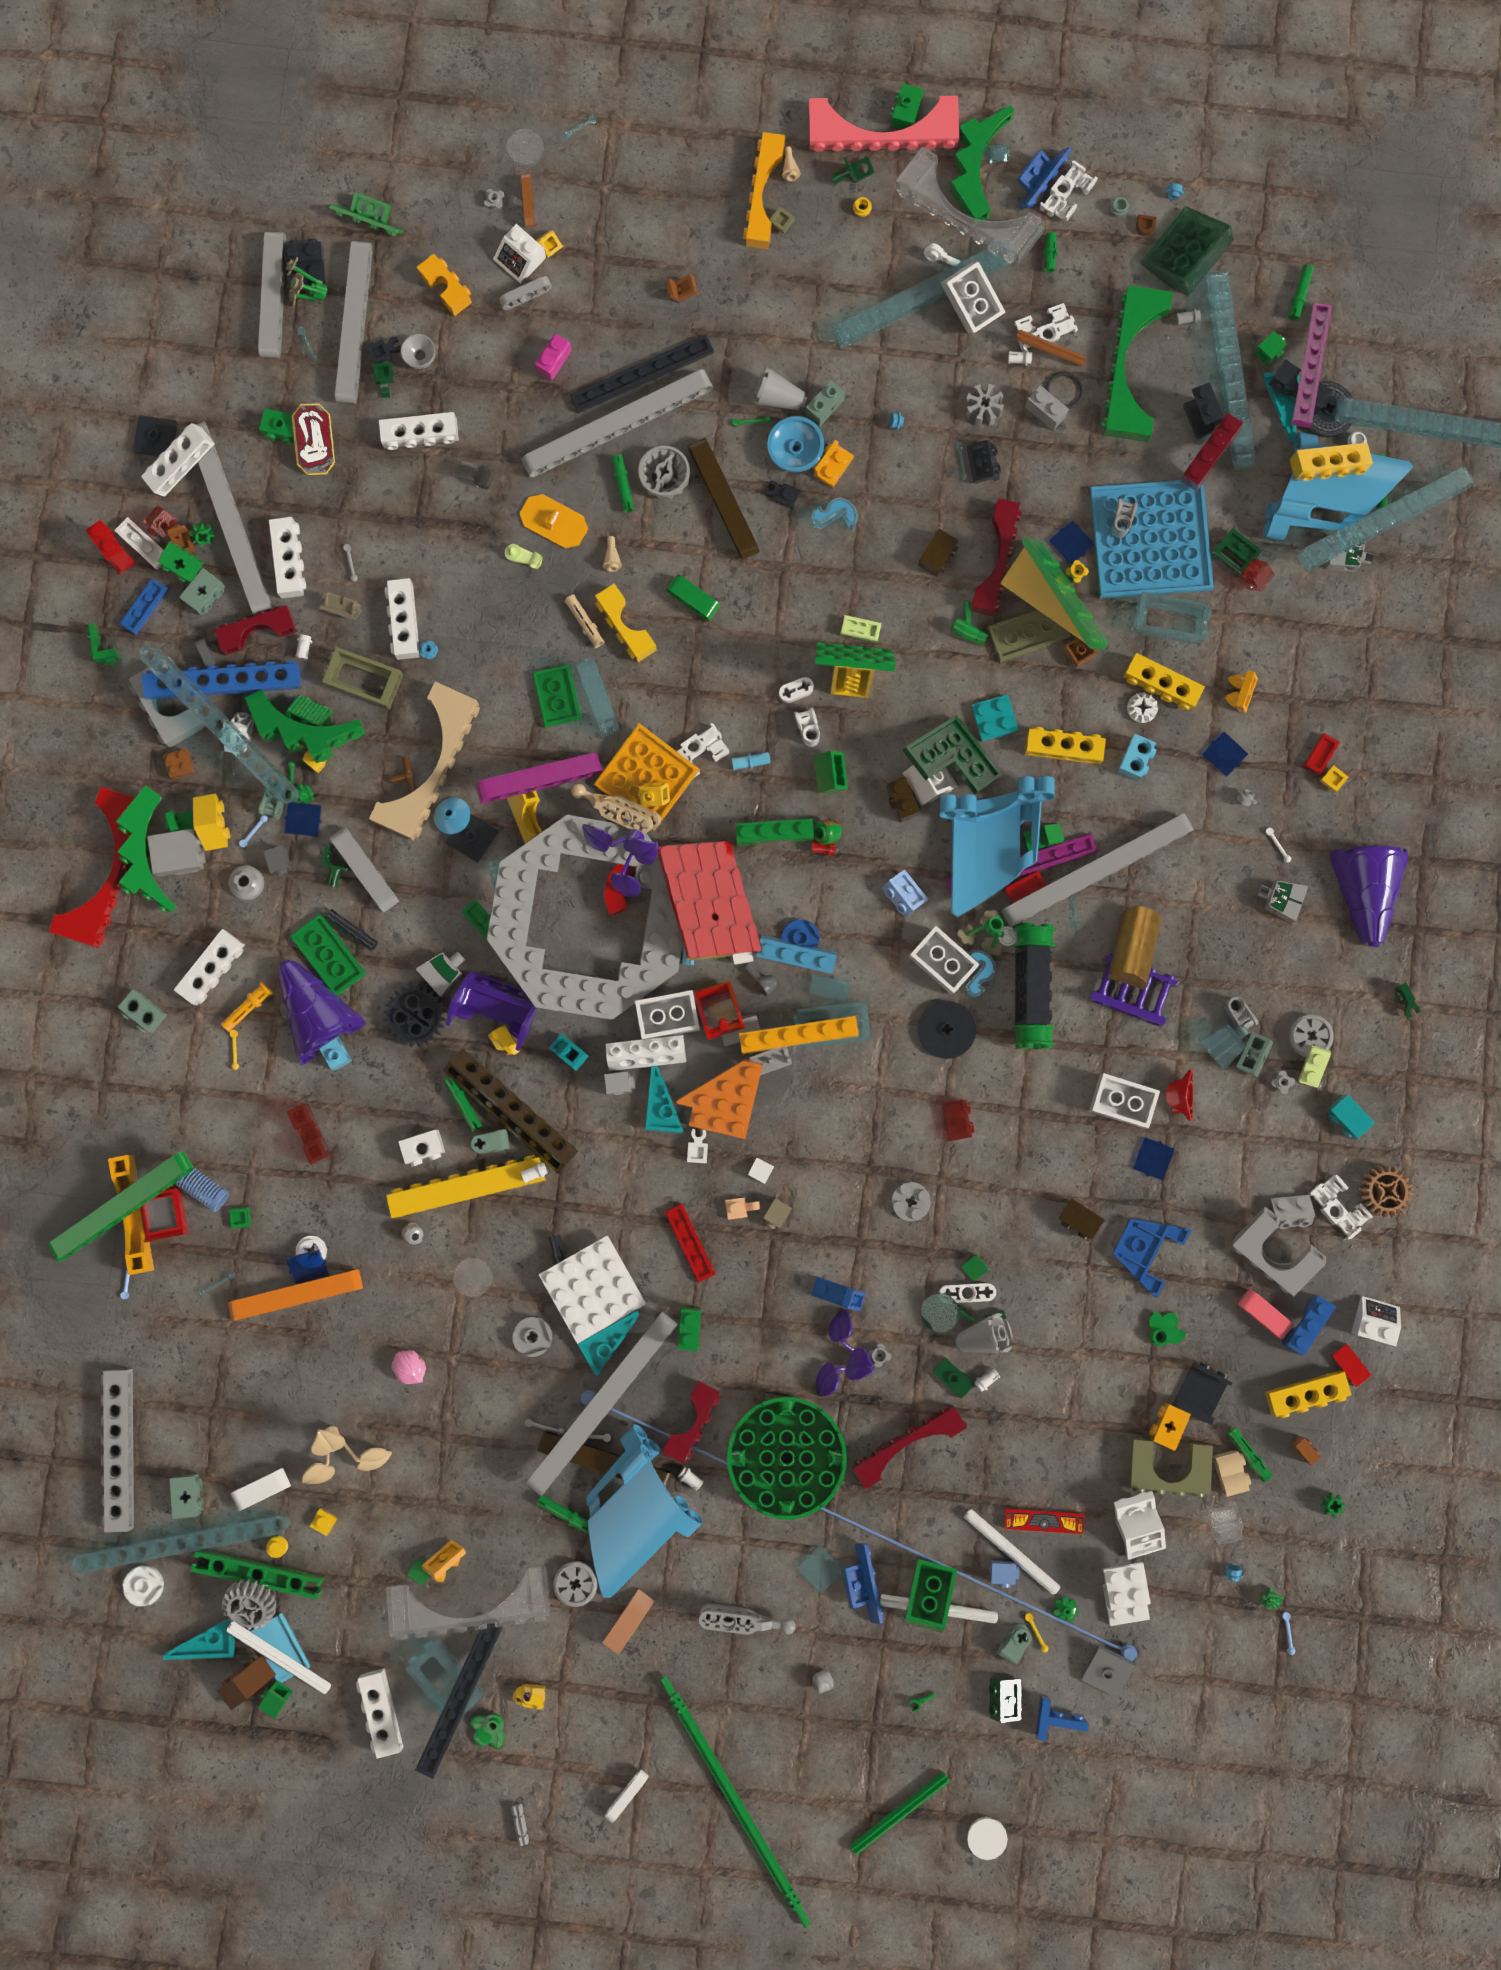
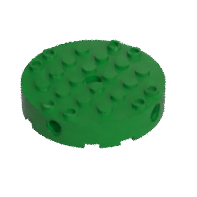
M778 1397L755 1405L737 1422L728 1442L727 1468L735 1490L751 1508L775 1519H799L823 1508L835 1496L842 1484L846 1471L847 1454L845 1442L835 1421L817 1405L799 1398ZM785 1452H789L792 1455L791 1462L787 1464L781 1461V1456Z

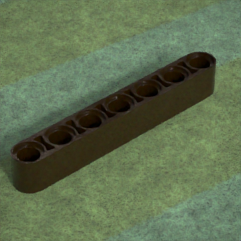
M703 437L688 444L689 452L740 558L744 560L759 553L758 545L707 439Z
M543 1431L537 1451L549 1455L563 1436ZM584 1443L569 1462L606 1474L621 1455ZM653 1466L663 1485L668 1490L673 1473ZM617 1473L614 1476L616 1478L622 1479L620 1473Z

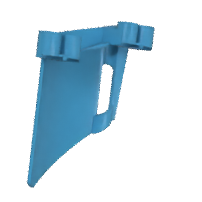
M1297 432L1296 439L1293 442V448L1295 449L1293 455L1297 450L1332 446L1319 444L1317 435ZM1371 454L1373 464L1362 475L1348 474L1344 477L1331 476L1327 479L1313 478L1309 481L1295 480L1292 472L1282 498L1276 503L1270 502L1267 506L1265 515L1267 522L1263 529V537L1283 541L1290 525L1349 532L1360 519L1366 516L1413 468V465L1409 461ZM1315 507L1349 513L1340 524L1310 517L1311 511Z
M1030 776L1019 777L1017 791L988 799L977 800L975 795L970 794L961 795L960 797L950 794L940 796V817L952 820L951 913L954 916L959 917L976 907L1016 879L1025 868L1032 866L1037 861L1041 803L1055 798V779L1053 777L1042 776L1038 779ZM1026 821H1031L1032 850L1020 858V825Z
M636 1424L620 1439L625 1452L587 1496V1505L590 1509L588 1527L592 1556L600 1590L605 1598H611L676 1531L685 1537H690L703 1523L700 1515L690 1510L688 1503L678 1495L674 1498L671 1497L651 1463L659 1454L660 1448L656 1442L648 1439L645 1431ZM617 1473H620L623 1485L601 1507L598 1493Z

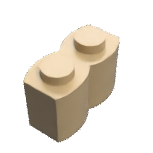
M1232 1450L1213 1456L1219 1482L1226 1497L1250 1491L1249 1485H1251L1249 1474L1244 1472L1243 1466L1246 1463L1242 1453L1239 1454L1237 1450Z

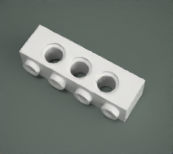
M454 412L379 420L381 443L384 449L395 450L403 446L414 448L422 444L433 446L440 442L451 444L454 441H459L457 418ZM438 427L442 428L441 432H439V433H435V432H434V430H435L436 428H438ZM419 429L424 430L420 435L415 434ZM398 432H405L401 437L396 436Z
M191 423L184 428L182 434L177 439L171 442L166 451L159 455L158 459L146 469V472L141 477L154 493L165 497L215 443L202 427Z
M292 517L271 519L269 524L277 593L281 598L304 596L303 589H306L305 578H302L301 572L304 571V564L299 555L302 552L301 542L297 538V534H300L299 524ZM290 536L288 542H282L284 537ZM287 555H293L289 561H285ZM289 573H295L292 579H287Z
M410 578L387 581L388 587H385L386 599H389L390 605L387 606V615L391 617V624L388 625L390 636H393V643H390L391 653L395 655L397 660L420 657L413 583ZM398 598H404L402 604H396ZM406 616V620L403 623L397 622L399 617ZM401 635H408L407 640L399 641Z
M222 929L175 987L174 991L193 1005L197 1006L203 1003L207 998V992L216 987L219 983L218 978L222 973L225 974L231 968L230 963L234 958H238L243 953L244 949L242 948L245 945L228 931ZM226 948L227 955L224 958H220V951ZM210 964L215 965V970L212 973L207 971ZM198 979H202L203 984L197 989L195 983Z
M683 1035L606 1044L609 1071L686 1062Z
M385 1668L361 1674L356 1682V1687L363 1699L361 1701L362 1712L366 1713L368 1720L366 1721V1730L368 1733H371L372 1741L370 1746L372 1753L376 1754L377 1759L400 1753L403 1749V1744ZM376 1690L378 1698L371 1697L369 1691ZM374 1710H381L383 1717H376ZM379 1730H385L388 1733V1737H381Z

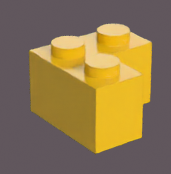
M216 794L193 798V827L205 851L228 847V839H230L229 828H225L222 816L224 804L222 800L219 801Z

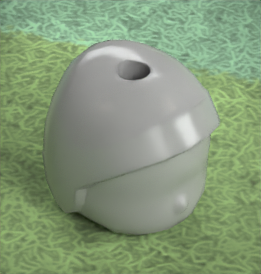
M409 1223L402 1229V1238L407 1243L419 1244L422 1241L423 1231L417 1224Z
M820 1671L813 1675L812 1678L813 1687L818 1694L830 1691L834 1686V1681L829 1671Z

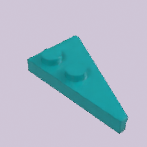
M1264 372L1262 378L1289 442H1294L1297 426L1291 424L1295 403H1292L1285 395L1274 391L1268 385L1275 373Z
M652 1066L645 1130L683 1134V1128L658 1066Z
M638 1309L578 1343L595 1376L599 1375L629 1329L640 1315Z
M226 1619L173 1648L163 1655V1660L234 1657L235 1637L226 1631L232 1621Z

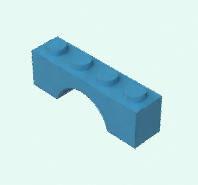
M767 935L761 936L760 946L762 951L757 952V957L830 974L833 973L837 951L819 947H805L786 942L780 938Z

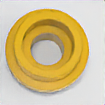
M861 197L854 202L853 211L856 215L864 217L871 212L872 205L867 198ZM864 206L866 209L861 210L859 207Z

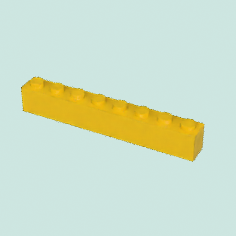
M531 1155L524 1157L522 1162L517 1163L516 1160L505 1162V1166L498 1167L495 1164L487 1166L486 1171L479 1172L478 1169L467 1171L466 1176L460 1177L459 1174L448 1176L449 1180L441 1182L439 1178L430 1180V1185L422 1186L421 1183L410 1185L409 1190L403 1191V1188L391 1190V1194L386 1195L391 1218L546 1181L545 1177H538L525 1183L521 1175V1171L537 1166V1163L542 1164L541 1158Z

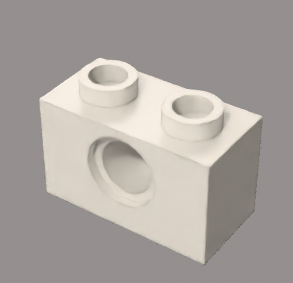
M433 1130L398 1141L405 1164H411V1166L422 1164V1160L430 1158V1161L441 1158V1154L445 1153L439 1130ZM422 1143L427 1146L425 1154H420L418 1151V1147Z

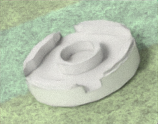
M141 1565L135 1567L127 1573L123 1581V1593L125 1598L135 1606L150 1605L163 1592L164 1582L162 1575L151 1566Z
M987 1816L972 1822L967 1833V1841L974 1855L980 1859L991 1860L1000 1856L1006 1848L1008 1839L1006 1830L1001 1822Z

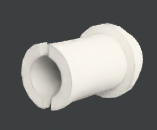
M1028 350L1026 352L1009 351V363L1025 364V366L1031 364L1032 352H1028Z
M300 634L299 638H297L298 647L295 657L307 660L309 646L312 644L311 637Z
M537 1163V1166L521 1171L525 1183L538 1177L544 1178L548 1174L544 1163Z
M992 1367L982 1377H977V1381L974 1383L981 1392L987 1391V1387L1000 1378V1376Z
M684 1467L677 1476L680 1478V1482L684 1481L694 1491H697L704 1482L690 1472V1468Z

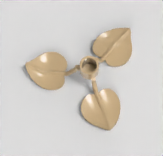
M332 1426L325 1430L318 1429L316 1438L311 1446V1451L315 1455H326V1461L324 1464L315 1463L304 1472L302 1483L319 1484L331 1479L335 1469L333 1466H328L329 1453L341 1449L343 1446L352 1458L359 1462L357 1464L358 1469L363 1471H370L381 1467L390 1458L392 1452L383 1448H371L364 1451L359 1458L346 1444L344 1437L339 1434L337 1427Z

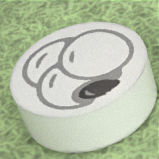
M1010 926L1003 927L1001 930L1002 935L998 940L1004 946H1011L1016 942V932Z

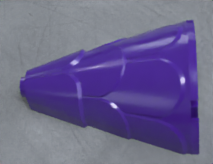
M1369 846L1355 847L1347 852L1346 849L1330 852L1331 864L1361 944H1368V947H1380V944L1385 941L1394 914L1393 908L1408 862V850L1403 849L1402 852L1401 847Z
M286 960L279 965L278 976L282 1000L286 1006L289 1029H291L295 1054L300 1065L303 1066L319 1056L317 1050L343 1033L351 1035L366 1025L361 1015L343 1002L338 995L323 985V981L301 964Z

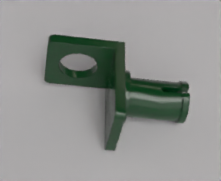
M868 156L852 164L847 157H844L845 167L830 173L836 185L849 177L853 178L855 183L873 175L875 171ZM861 164L868 165V170L864 174L858 172Z
M327 843L322 860V865L329 868L326 886L338 888L340 873L351 871V868L329 863L333 844Z

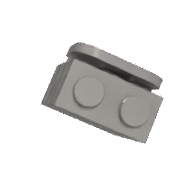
M195 829L148 836L152 872L158 877L172 874L181 875L204 869L205 855L201 852L200 845L202 843Z

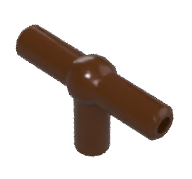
M404 756L402 758L404 773L390 776L391 783L406 780L408 791L411 794L416 790L414 772L411 769L409 757Z

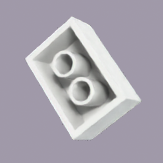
M971 262L941 282L967 333L977 332L1005 313L979 262Z
M937 926L933 928L909 956L913 962L951 995L957 991L980 965Z
M693 990L635 1001L642 1040L700 1030Z
M1103 1073L1099 1076L1089 1112L1139 1128L1148 1129L1160 1091Z

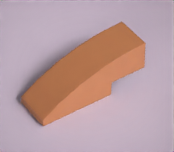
M638 1589L602 1643L619 1655L655 1600Z

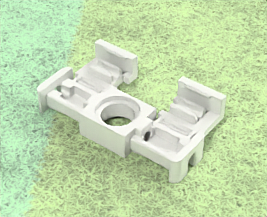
M1076 161L1071 162V169L1065 177L1061 175L1051 188V195L1044 204L1041 202L1040 204L1041 211L1044 212L1046 210L1047 215L1053 217L1055 213L1056 216L1065 222L1068 221L1077 208L1076 204L1068 206L1067 201H1065L1075 185L1076 188H1081L1083 193L1087 195L1098 179L1096 176L1093 179L1085 173L1086 169ZM1065 185L1068 191L1061 193L1057 187Z
M1064 303L1049 308L1047 314H1052L1054 318L1052 323L1037 329L1031 324V315L1014 322V326L1018 330H1023L1052 343L1058 341L1060 336L1072 331L1075 334L1078 330L1077 326L1074 325L1075 320L1073 316L1069 317ZM1044 330L1052 332L1053 336L1051 339L1044 338ZM1018 341L1022 352H1026L1027 348L1032 347Z
M713 723L710 724L711 728L699 736L695 734L680 744L681 748L677 751L691 763L694 758L706 750H711L715 762L730 753L721 740V733L717 731ZM697 743L699 748L697 751L692 752L688 749L689 745Z
M1333 1175L1324 1184L1315 1186V1189L1311 1190L1308 1195L1313 1196L1322 1206L1321 1212L1332 1225L1337 1224L1347 1236L1344 1239H1352L1361 1231L1360 1226L1373 1216L1362 1203L1357 1204L1352 1213L1351 1211H1346L1336 1199V1194L1339 1191L1347 1190L1348 1187L1338 1175ZM1332 1206H1336L1339 1209L1337 1217H1333L1330 1214Z

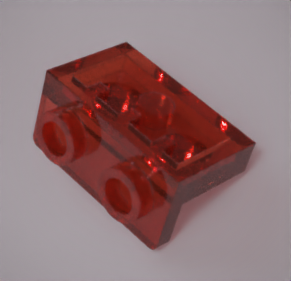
M965 1099L941 1103L947 1142L972 1138V1133H975L973 1122H969L968 1114H971L970 1103H966Z

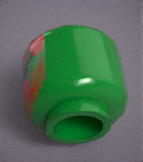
M833 818L820 820L814 826V837L820 844L835 843L841 838V825Z

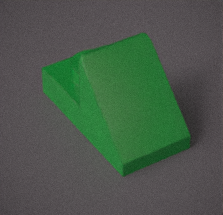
M1060 824L1044 825L1040 828L1038 849L1065 842ZM1032 831L1024 832L1023 838L1027 852L1032 850Z

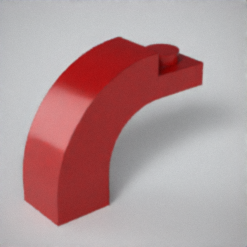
M617 864L613 868L605 884L604 896L610 916L629 910L624 895L617 892L611 884L612 874H621L624 867L622 864ZM628 866L625 875L631 877L635 875L636 867Z

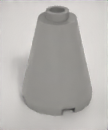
M765 367L766 374H761L755 390L757 399L753 398L752 403L791 410L803 408L807 399L804 396L805 392L772 369Z
M993 1314L958 1333L955 1341L956 1346L962 1352H1009L1012 1346H1009V1341L1013 1340L1009 1322L1007 1319L1000 1317L1002 1314Z

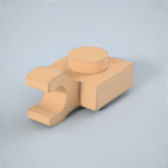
M745 1198L725 1200L728 1220L748 1217L747 1211L760 1209L759 1201L746 1203Z

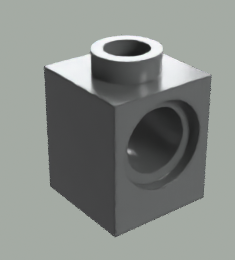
M282 845L263 851L269 872L272 875L281 877L287 875V871L292 870L287 850Z

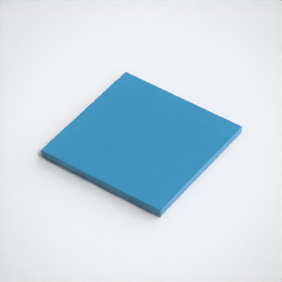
M1182 480L1090 487L1099 599L1213 591L1204 483L1197 492L1181 482ZM1119 498L1128 503H1138L1131 527L1127 535L1122 538L1115 537L1111 532ZM1117 524L1120 529H1125L1124 525Z

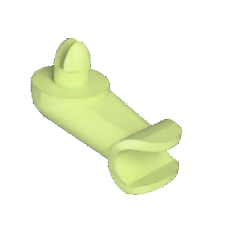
M511 544L505 549L506 558L512 562L527 564L534 569H538L541 566L542 556L536 551L534 553L516 544Z

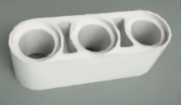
M281 1468L232 1492L231 1496L238 1511H241L290 1487L291 1484L284 1469Z

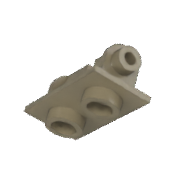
M330 592L323 594L322 600L324 602L319 607L321 610L356 620L362 612L360 609L361 604L356 600L344 597L343 603H341V596Z

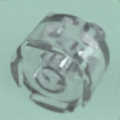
M1235 1501L1206 1506V1515L1210 1522L1209 1529L1216 1546L1243 1540V1523L1241 1518H1237L1236 1513L1238 1509Z

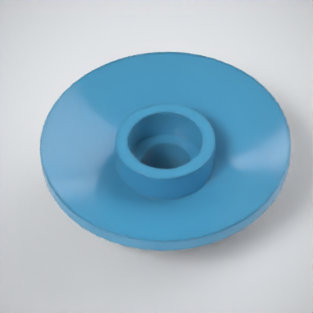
M452 797L445 799L435 810L434 823L445 834L459 833L469 823L471 816L470 808L460 798Z

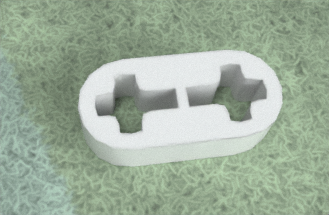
M804 677L785 684L779 690V698L784 703H791L804 698L813 692V681L810 678ZM804 682L806 685H810L808 691H805V689L798 690ZM787 689L788 692L795 690V692L791 693V697L788 698L783 696L784 690Z

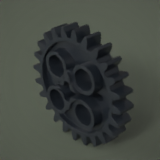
M409 985L408 991L405 987H402L401 994L395 991L396 998L389 997L392 1004H385L389 1007V1011H383V1013L388 1015V1018L383 1019V1021L389 1022V1025L385 1028L387 1030L392 1029L389 1035H397L395 1041L398 1042L402 1039V1045L404 1046L408 1041L410 1047H413L415 1042L418 1047H421L422 1041L429 1045L428 1039L430 1038L435 1041L434 1034L441 1035L438 1029H445V1026L441 1024V1021H447L446 1018L442 1017L447 1011L441 1010L445 1003H438L441 997H434V990L428 993L429 988L426 986L421 990V985H417L416 990H414L413 985ZM417 998V1006L411 1008L409 1006L410 999ZM404 1005L412 1012L418 1013L417 1015L426 1021L429 1026L426 1027L420 1021L413 1019V1016L403 1010L401 1006ZM428 1009L433 1010V1016L430 1019H426L424 1016L425 1011ZM401 1013L406 1015V1020L403 1023H399L397 1020L398 1015ZM420 1024L421 1032L415 1035L413 1027Z

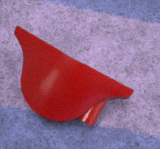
M1193 1069L1187 1071L1184 1077L1172 1082L1167 1087L1165 1094L1168 1104L1172 1107V1113H1182L1188 1121H1193Z

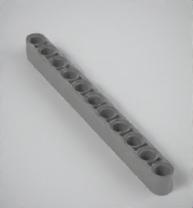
M698 370L524 455L521 461L530 477L538 476L712 390L713 386L705 370Z
M204 421L195 424L202 427L212 440L209 429ZM213 445L198 463L250 608L255 616L258 612L273 610L217 451Z
M1184 813L1009 905L1001 911L1009 926L1013 927L1194 831Z
M664 1312L658 1316L533 1473L526 1485L540 1496L546 1492L678 1325Z

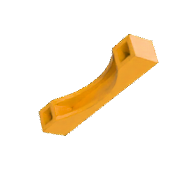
M763 132L762 139H758L757 151H760L759 157L755 158L754 168L757 169V173L752 176L754 192H750L749 204L752 205L751 210L747 209L746 221L749 224L748 228H744L743 239H746V247L769 249L771 222L763 208L762 193L769 175L782 162L785 135Z
M856 1016L739 1033L742 1054L794 1045L858 1037L859 1034Z
M124 1155L108 1159L111 1179L118 1195L138 1181L134 1155ZM139 1208L123 1219L125 1259L128 1275L154 1271L150 1242L144 1243L145 1234Z

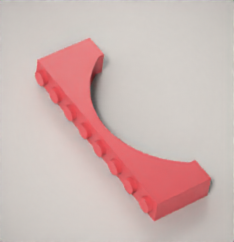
M939 96L936 106L922 120L903 130L886 133L867 131L847 122L829 105L828 98H809L810 150L816 152L824 150L837 152L842 150L860 151L861 149L877 151L879 149L897 150L906 148L908 150H915L917 148L932 150L935 148L953 149L958 147V96Z

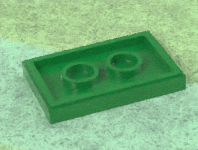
M569 664L532 672L545 728L582 720Z

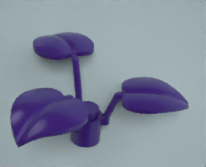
M583 824L582 830L587 843L598 851L606 852L609 847H614L623 842L624 849L630 852L621 874H612L611 884L617 892L624 896L633 898L638 896L641 890L640 884L633 877L625 875L626 869L632 856H635V859L641 864H652L658 854V842L644 840L643 833L633 829L627 837L623 835L621 839L611 843L613 839L606 831Z
M844 1308L832 1319L829 1325V1337L833 1342L840 1341L843 1346L851 1351L846 1367H836L834 1369L832 1363H826L820 1368L816 1378V1390L819 1397L829 1396L835 1392L839 1384L838 1371H845L846 1377L853 1381L862 1379L875 1371L867 1351L861 1347L853 1349L844 1340L850 1336L852 1331L849 1313Z

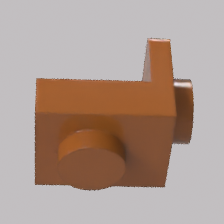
M691 274L676 281L666 280L668 286L666 290L669 297L678 302L698 294L694 276Z
M174 525L171 529L167 530V534L172 542L190 553L196 552L192 537L189 535V530L185 525Z

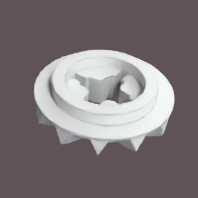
M1145 692L1136 693L1128 702V714L1136 722H1149L1157 714V701L1152 695ZM1144 701L1145 706L1149 709H1145L1142 715L1141 708L1137 706H1140Z
M307 1236L298 1242L295 1253L297 1260L302 1265L315 1267L322 1264L326 1258L327 1248L325 1242L319 1237ZM314 1246V1250L319 1255H312L309 1258V1252L304 1248H312Z

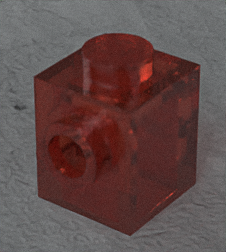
M157 505L143 523L148 526L146 530L154 537L159 535L164 538L167 535V530L171 529L178 520L164 508Z
M1254 558L1240 576L1247 589L1261 592L1275 574L1268 562Z

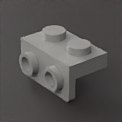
M1310 1195L1270 1199L1272 1213L1280 1218V1224L1277 1228L1287 1229L1295 1226L1307 1227L1312 1225L1315 1213Z

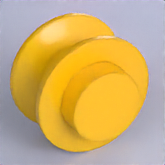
M282 1536L273 1537L266 1545L267 1553L273 1558L281 1557L288 1549V1542Z

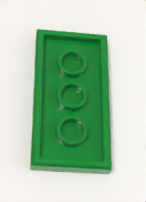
M321 913L290 935V938L326 986L339 996L367 975Z

